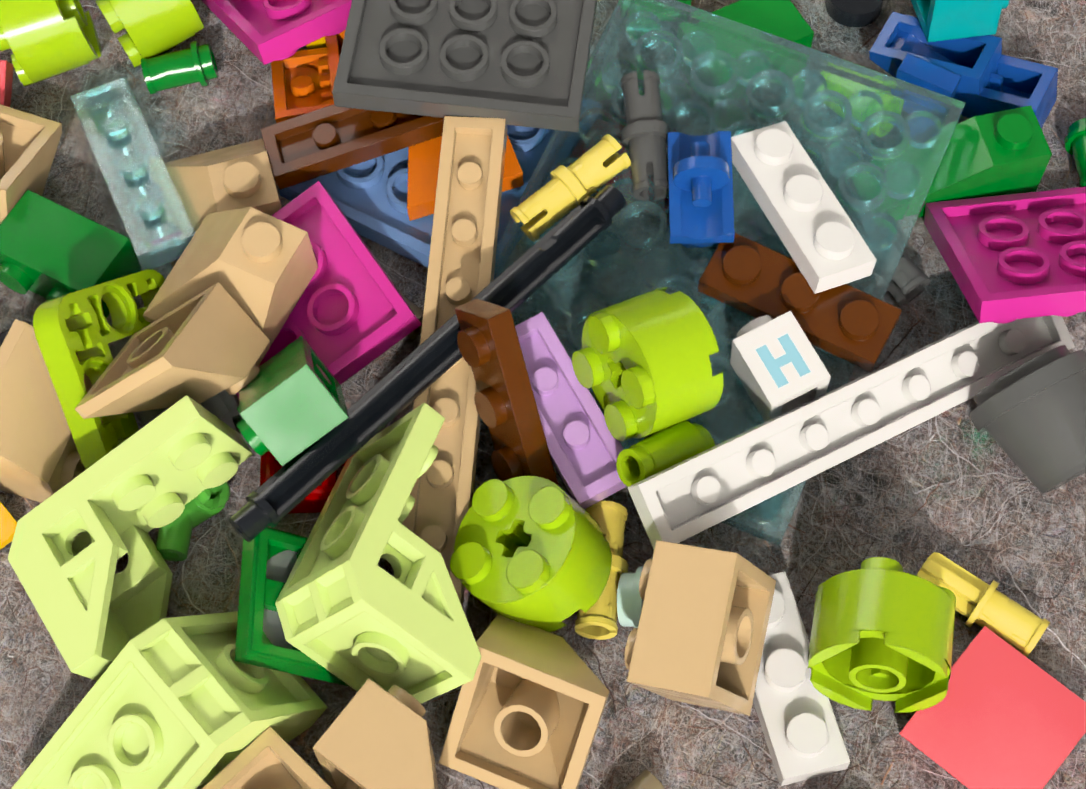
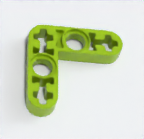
M146 269L43 302L34 313L33 328L35 337L85 469L92 466L139 431L133 412L102 416V423L100 417L83 419L75 408L87 394L84 375L86 374L92 385H94L113 361L108 343L133 335L151 324L145 321L143 314L166 280L159 272L153 269ZM138 295L141 296L144 307L137 309L133 298ZM101 299L106 303L110 311L112 326H110L103 314Z

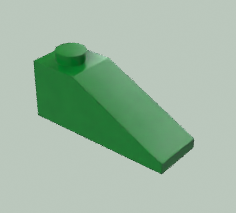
M1030 105L969 118L849 173L847 180L850 189L863 202L869 212L882 225L925 217L926 203L1036 192L1052 152Z

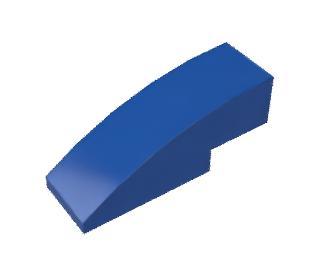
M892 11L869 51L870 60L894 78L907 53L960 75L961 79L950 110L967 118L1031 105L1042 129L1057 100L1058 68L1003 55L1002 38L985 35L927 42L918 17Z

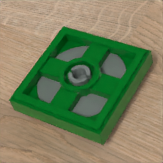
M266 527L251 542L243 539L235 661L349 686L286 641L275 605L308 538Z

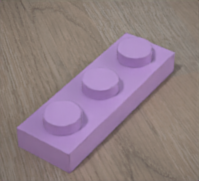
M541 312L516 325L517 336L552 464L571 497L583 509H586L627 487L621 481L616 467L617 457L624 449L621 443L608 430L605 417L589 389L583 387L578 381L573 369L572 360L544 313Z

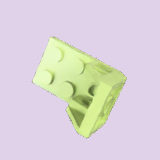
M188 395L184 396L17 521L8 561L72 673L98 681L131 639L163 618H166L173 573L161 553L157 550L148 532L175 521L183 513L187 503L205 489L220 486L230 480L236 474L238 465L253 455L241 434ZM127 553L128 564L126 568L120 573L115 574L117 560Z
M425 402L376 434L346 461L275 602L286 641L357 692L368 679H371L385 691H388L392 685H396L411 694L421 704L472 681L482 658L441 553L402 524L414 506L415 498L410 493L417 479L428 470L438 454V447L434 445V442L445 420L442 415ZM380 558L387 560L391 564L394 577L378 566Z
M238 611L163 618L126 644L11 789H202L269 726L288 743L310 728L327 709V706L299 675L235 661Z

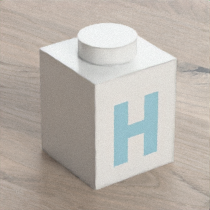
M791 311L773 320L769 315L758 317L743 326L738 331L737 338L732 340L730 364L765 422L827 393L831 376Z

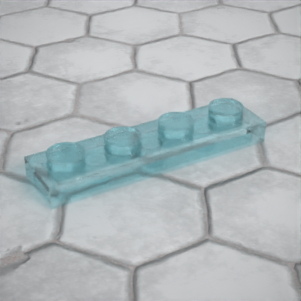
M126 77L70 96L142 271L179 259L196 232Z

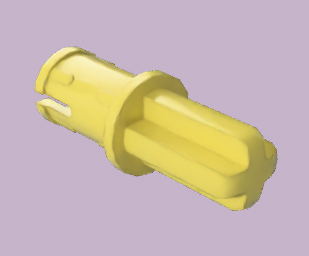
M932 553L917 573L918 577L924 578L937 586L947 588L954 593L956 597L955 610L968 618L965 625L970 628L973 623L982 628L986 626L1026 657L1031 653L1050 623L1045 618L1038 617L996 590L999 583L995 580L989 585L940 553Z

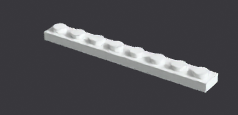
M1051 315L1016 319L1010 323L975 322L627 487L653 549H655L656 540L678 544L973 398L979 391L1001 376L1051 349L1066 345L1067 349L1070 350L1075 346L1061 316Z

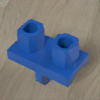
M718 131L700 136L668 132L670 244H682L686 248L716 247L719 243H734L731 131Z

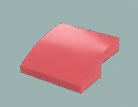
M984 626L951 667L946 697L930 708L916 711L899 734L968 789H1043L1086 733V702Z

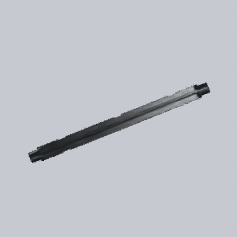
M606 185L594 197L587 196L573 211L472 300L480 299L508 308L512 313L602 231H605L612 225V218L626 206L622 193L616 187ZM456 314L348 408L349 418L286 463L256 491L251 492L246 497L248 503L229 519L232 527L243 539L251 542L267 526L274 528L281 522L283 517L463 357L457 343V334L461 330Z

